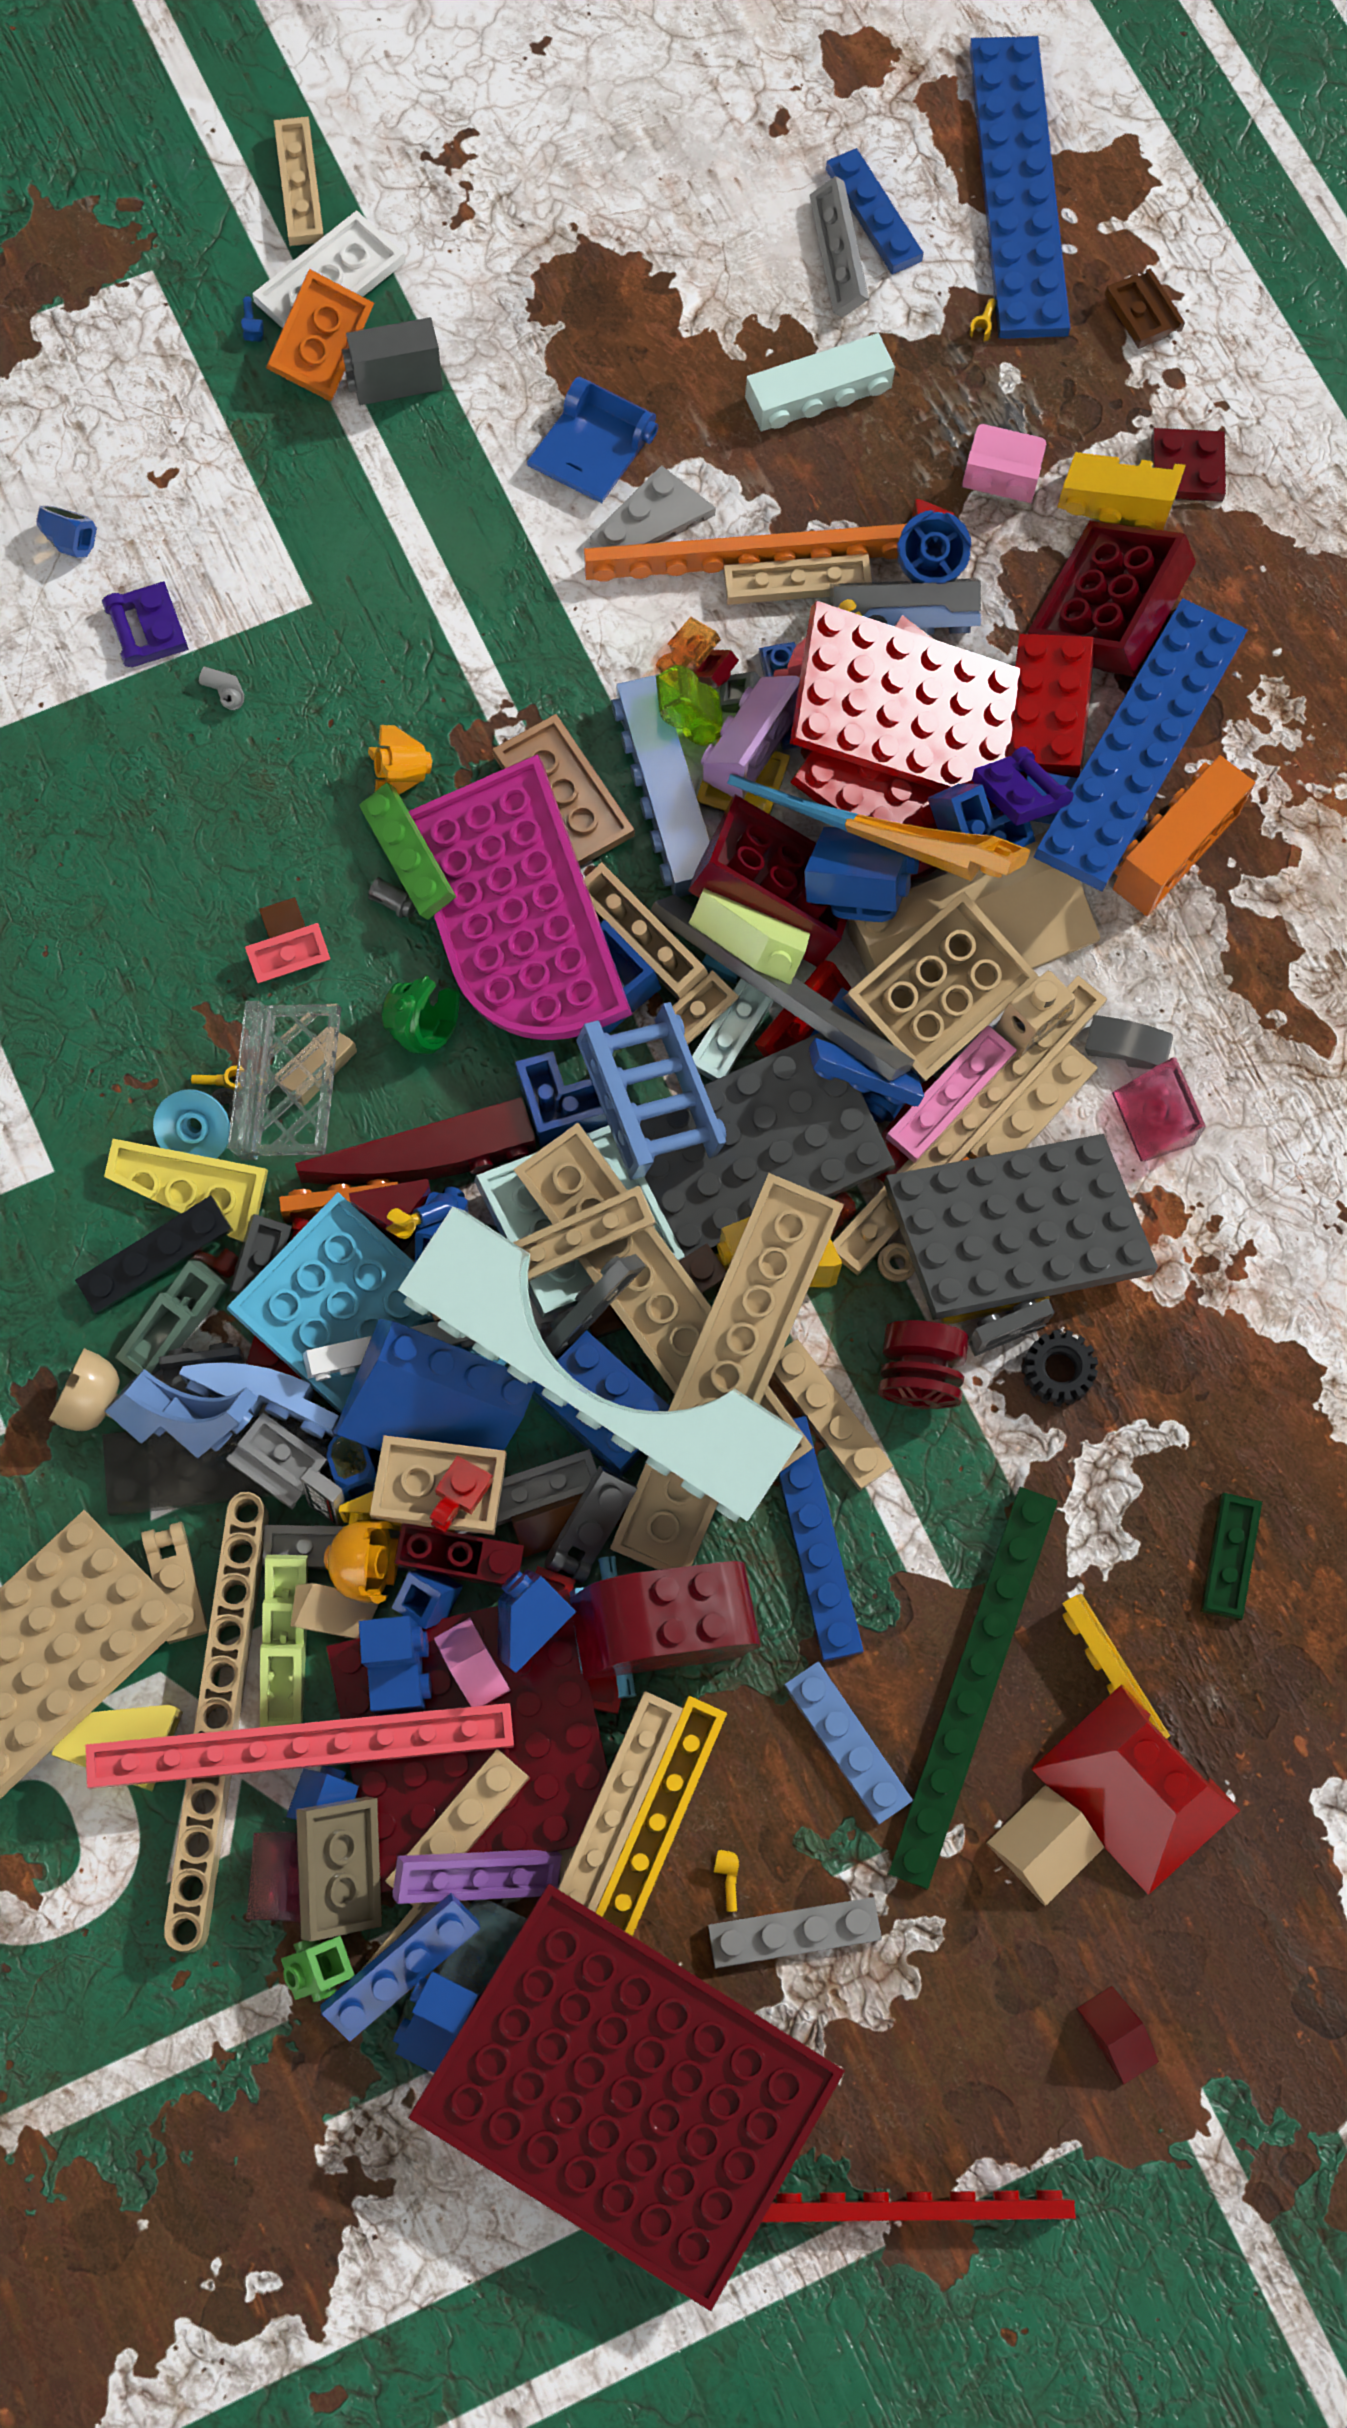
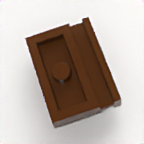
M1151 268L1147 269L1145 274L1140 276L1135 274L1106 287L1104 294L1138 349L1167 338L1174 331L1179 333L1183 330L1185 325L1184 319Z

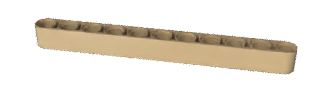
M241 1492L235 1495L227 1507L193 1734L239 1729L262 1570L264 1525H268L269 1521L266 1506L256 1494L251 1492ZM247 1505L258 1507L257 1517L253 1521L244 1523L238 1520V1514L243 1507ZM241 1545L252 1547V1555L248 1561L244 1563L233 1562L232 1555L237 1547ZM235 1585L246 1587V1596L238 1604L227 1603L226 1595L231 1587ZM228 1626L239 1627L240 1637L237 1642L232 1645H223L220 1641L222 1631ZM222 1667L233 1668V1681L225 1687L216 1686L214 1683L216 1672ZM217 1708L226 1709L228 1712L227 1723L219 1729L210 1728L208 1724L210 1713ZM232 1775L186 1780L164 1927V1937L167 1944L177 1951L185 1953L195 1952L204 1946L209 1935ZM204 1792H213L216 1798L214 1808L207 1814H199L196 1810L197 1798ZM199 1834H205L209 1839L208 1851L201 1857H193L189 1851L191 1840ZM198 1877L203 1883L202 1894L199 1898L188 1901L183 1894L184 1884L188 1879ZM186 1920H191L197 1928L196 1937L191 1943L182 1945L177 1939L176 1932L178 1926Z

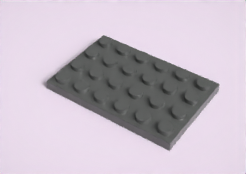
M815 1034L704 1085L716 1118L721 1119L726 1130V1143L716 1157L709 1159L703 1143L654 1157V1162L645 1175V1179L685 1257L706 1243L712 1251L717 1250V1243L720 1242L721 1228L751 1216L768 1173L831 1198L896 1168L861 1092L854 1089L849 1082L838 1078L828 1080L819 1076L814 1071L809 1047L814 1038L837 1045L823 1034ZM689 1108L642 1120L640 1123L644 1138H648L650 1141L697 1128Z
M1104 1134L886 1175L884 1180L886 1192L933 1320L1154 1275L1158 1268Z

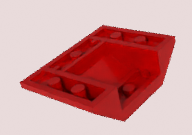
M1121 1684L1034 1765L1032 1770L1050 1789L1082 1812L1104 1845V1848L1149 1895L1231 1820L1240 1809L1211 1778L1206 1781L1148 1720L1151 1716L1149 1712Z

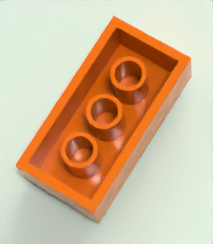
M1221 755L1211 765L1206 762L1201 765L1191 779L1193 784L1187 791L1181 788L1168 804L1170 809L1164 816L1158 813L1151 820L1144 831L1147 834L1141 842L1135 839L1129 844L1122 856V862L1114 871L1118 877L1112 890L1147 917L1239 816L1256 783Z

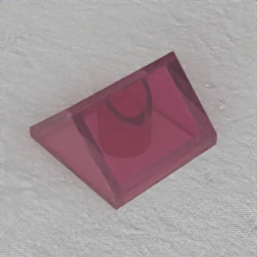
M1176 1057L1168 1059L1112 1092L1141 1162L1195 1145L1206 1128Z

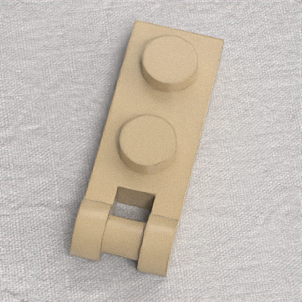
M182 1522L170 1524V1529L155 1532L154 1529L141 1532L152 1580L189 1618L166 1640L169 1644L209 1633L189 1544ZM174 1544L176 1555L162 1559L160 1548Z

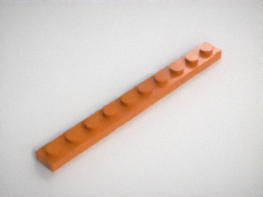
M906 524L584 548L586 580L605 582L613 578L622 577L643 579L650 575L660 574L680 576L686 572L704 571L706 573H717L724 570V565L869 554V558L884 557L886 559H897V543Z

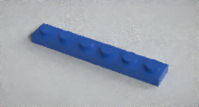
M803 1416L793 1420L811 1443L813 1449L778 1474L822 1661L826 1662L861 1654L864 1650L807 1417Z

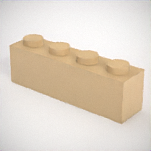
M602 862L584 878L598 919L601 922L606 920L655 971L659 982L678 1001L708 975L704 965Z

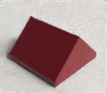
M428 1179L352 1192L349 1193L351 1205L404 1252L415 1237L416 1228L409 1238L401 1239L386 1230L388 1226L393 1224L392 1221L387 1219V1214L392 1209L399 1208L409 1216L412 1215L415 1208L425 1205L431 1190Z

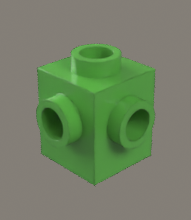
M341 1936L320 1942V1940L312 1942L302 1940L293 1944L295 1953L281 1958L284 1967V1980L287 1987L292 1991L295 2000L311 1995L313 2002L320 2001L332 1996L337 1991V1984L355 1976Z

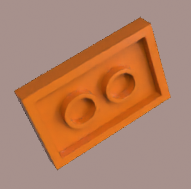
M309 269L269 358L266 369L331 402L345 372L341 349L348 348L346 333L363 330L374 302Z

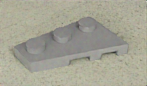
M661 465L590 535V544L597 548L655 543L672 533L677 535L687 530L688 525L701 518L705 521L715 516L716 507Z

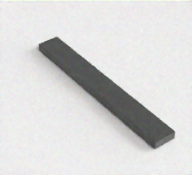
M675 894L653 903L650 912L660 922L887 1080L892 1081L910 1071L915 1061L914 1059L795 977L791 984H787L754 970L690 925L689 921L695 908Z

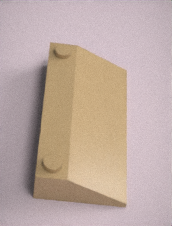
M1047 831L1036 835V841L1024 847L1031 850L1026 865L1007 876L1003 874L1000 878L993 877L978 870L974 878L969 881L952 873L944 874L911 888L908 897L902 898L897 914L891 920L870 922L850 919L847 931L869 974L962 891L970 897L1032 969H1036L1096 943L1100 940V935L1081 882L1033 858Z

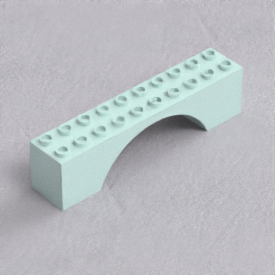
M452 1207L399 1287L398 1291L407 1296L403 1303L423 1316L425 1314L430 1316L433 1313L441 1320L438 1326L456 1338L468 1336L475 1341L472 1348L487 1359L498 1361L501 1358L509 1363L510 1366L507 1372L526 1384L536 1381L545 1387L541 1394L560 1407L566 1406L567 1403L580 1410L576 1415L579 1420L595 1430L604 1426L614 1433L611 1440L630 1453L635 1451L636 1448L649 1456L646 1464L665 1476L672 1471L684 1479L680 1486L699 1499H702L707 1494L719 1502L715 1509L730 1520L737 1522L741 1517L748 1522L801 1441L803 1433L736 1389L704 1405L676 1411L633 1409L606 1400L591 1392L573 1379L561 1367L541 1337L531 1309L528 1291V1269L531 1254L466 1211Z

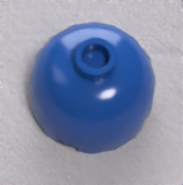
M931 510L914 516L903 528L897 543L898 563L903 573L913 583L937 582L936 584H945L956 580L967 567L971 555V537L965 524L955 515L947 512L943 514Z

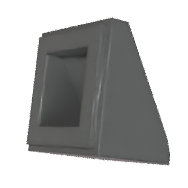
M755 671L731 675L728 681L721 685L718 710L737 714L740 709L739 702L748 687L754 688L761 677Z

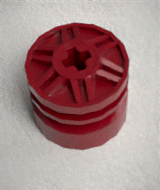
M904 1320L887 1324L882 1353L888 1359L895 1362L882 1365L880 1375L884 1379L879 1382L878 1395L892 1403L919 1409H946L960 1406L963 1392L958 1387L963 1385L964 1376L961 1372L952 1368L965 1364L969 1335L954 1326L930 1321Z

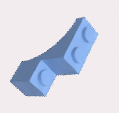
M144 1369L124 1387L105 1412L141 1444L153 1433L160 1437L167 1431L198 1459L210 1448L217 1452L231 1437V1430L238 1434L253 1417L248 1411L258 1397L247 1387L240 1392L226 1397L206 1398L194 1396L168 1386Z

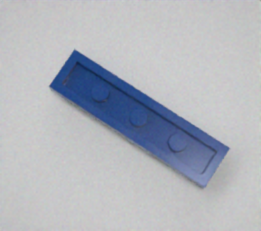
M855 148L827 160L826 171L831 179L836 176L844 181L851 211L891 274L893 275L922 262L924 252L859 150Z
M450 1893L320 2005L321 2014L350 2042L413 1988L421 1976H427L481 1929L479 1921Z

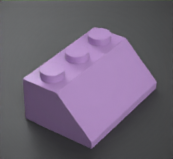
M798 676L761 677L754 688L748 687L739 702V711L735 717L730 715L721 728L720 736L722 737L716 746L710 744L703 754L701 764L704 765V782L732 797L736 794L744 799L748 792L727 784L729 776L734 774L755 782L793 724L800 681Z

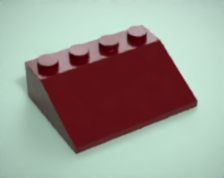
M1089 520L1027 634L1094 637L1093 667L1104 672L1135 677L1196 564L1186 533Z
M735 794L696 868L688 891L700 898L705 888L810 933L806 952L802 960H806L816 967L827 958L840 942L848 920L833 915L830 905L806 902L804 871L816 842Z

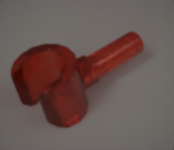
M845 1192L835 1199V1201L844 1204L831 1237L843 1222L850 1220L856 1213L855 1202Z
M226 1248L217 1258L212 1254L202 1251L190 1257L212 1266L213 1269L226 1278L234 1274L238 1261L237 1255Z

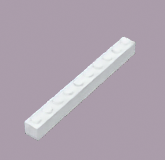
M530 1300L538 1330L547 1329V1325L554 1321L553 1316L550 1315L542 1319L533 1300ZM440 1321L410 1327L454 1346L461 1344L462 1348H467L475 1344V1341L466 1335L464 1338L452 1336L438 1326ZM372 1336L306 1350L302 1356L308 1379L315 1377L316 1381H322L331 1378L330 1374L340 1372L341 1376L355 1373V1368H359Z

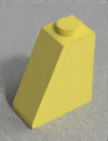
M172 1705L91 1712L54 1747L51 1755L86 1768L85 1744L174 1736L183 1712ZM156 1783L136 1784L134 1786L152 1792Z

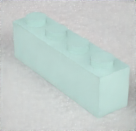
M879 333L749 375L746 379L745 398L760 431L770 428L778 429L786 426L789 422L804 417L812 418L819 415L822 411L837 406L845 407L855 400L870 395L878 396L892 388L895 366Z

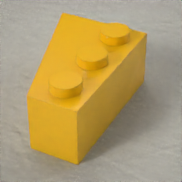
M1075 452L1057 508L1064 509L1075 516L1082 515L1105 523L1157 530L1164 529L1186 465L1174 464L1173 470L1152 467L1153 462L1148 460H1141L1139 466L1120 464L1119 457Z

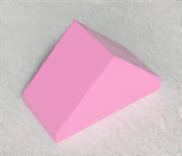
M471 1618L434 1638L450 1672L471 1707L485 1706L511 1691Z

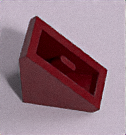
M1113 1986L1108 1987L1076 2008L1122 2085L1159 2062L1144 2023Z

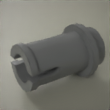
M380 877L373 882L368 893L369 900L395 911L396 916L399 918L404 916L411 918L417 909L407 891L384 881Z

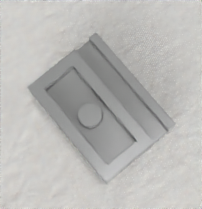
M263 1412L237 1444L238 1446L233 1453L229 1454L226 1458L228 1463L290 1509H293L302 1494H305L301 1482V1477L309 1468H314L321 1473L328 1464V1460Z

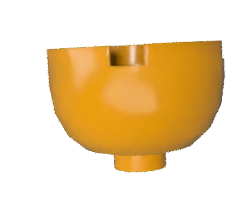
M374 1519L358 1520L344 1526L334 1537L331 1545H328L324 1554L325 1568L328 1569L329 1577L336 1590L345 1597L373 1604H379L388 1597V1595H382V1592L386 1585H394L398 1565L394 1564L398 1539L390 1538L388 1529H394L391 1523Z

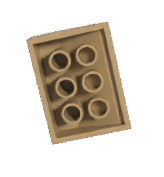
M962 891L842 999L870 1030H874L880 1037L914 1059L915 1061L911 1069L923 1081H926L1007 1008L1008 1004L1037 980L1039 976L970 897Z

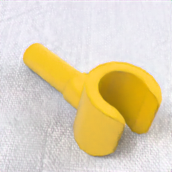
M994 298L988 300L983 314L972 320L970 337L973 336L975 329L982 328L985 330L983 341L989 340L992 327L991 315L996 306Z
M231 1066L225 1071V1074L192 1075L191 1083L224 1086L229 1093L239 1094L243 1091L244 1084H234L229 1079L233 1076L244 1077L246 1072L240 1066Z
M718 1850L714 1873L726 1875L727 1912L737 1911L736 1877L739 1859L734 1852Z

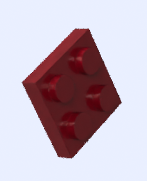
M1154 428L1151 435L1152 467L1173 470L1174 464L1186 465L1175 499L1223 502L1226 495L1225 431Z

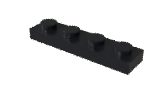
M210 1195L75 1279L93 1311L99 1315L234 1230L215 1199Z

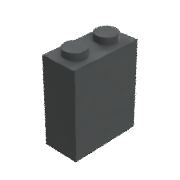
M431 317L346 333L348 348L341 349L345 365V375L349 392L356 391L359 406L443 390L439 347Z

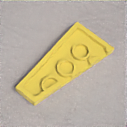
M112 1139L104 1177L180 1214L211 1195L234 1230L227 1234V1236L243 1243L251 1215H259L268 1170Z

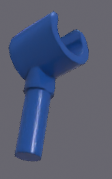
M244 297V318L241 320L244 330L243 339L262 342L264 332L263 320L254 319L251 297Z

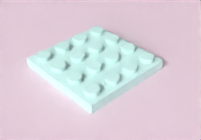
M609 1125L586 1133L627 1190L636 1186L641 1187L657 1223L653 1225L678 1261L685 1258L645 1177L634 1180L629 1179ZM534 1154L476 1175L474 1181L500 1234L511 1242H515L552 1225L513 1170ZM577 1259L529 1281L528 1291L543 1319L577 1305L578 1302L575 1300V1297L589 1284L593 1283L595 1285V1283Z

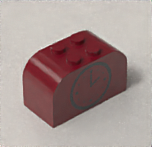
M741 1561L717 1562L620 1575L595 1582L570 1598L571 1607L576 1611L573 1614V1621L584 1680L734 1660L761 1646L746 1566Z

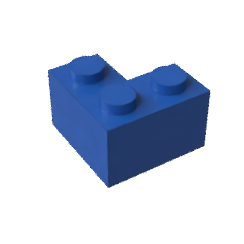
M958 783L928 797L936 826L939 830L996 836L1022 847L1036 841L1030 821L1016 826L997 806L990 809L982 784Z
M553 1051L515 1062L517 1080L539 1147L548 1145L577 1123L581 1125L586 1133L609 1125L591 1078L564 1086Z
M410 1616L359 1621L361 1663L368 1668L370 1711L375 1715L426 1710L425 1699L432 1698L431 1677L429 1673L423 1674L422 1657L429 1656L427 1632H423L422 1627Z
M431 1972L428 1979L421 1976L410 1997V2001L416 2003L412 2011L414 2015L411 2020L404 2017L394 2036L393 2042L399 2044L395 2054L435 2073L481 1995L435 1972Z

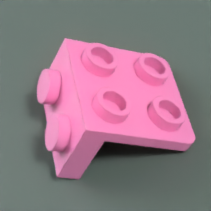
M986 424L979 425L976 429L967 461L962 487L1032 504L1046 448V441L1037 436Z

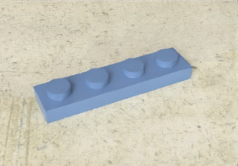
M819 1661L784 1684L785 1689L877 1825L913 1801Z

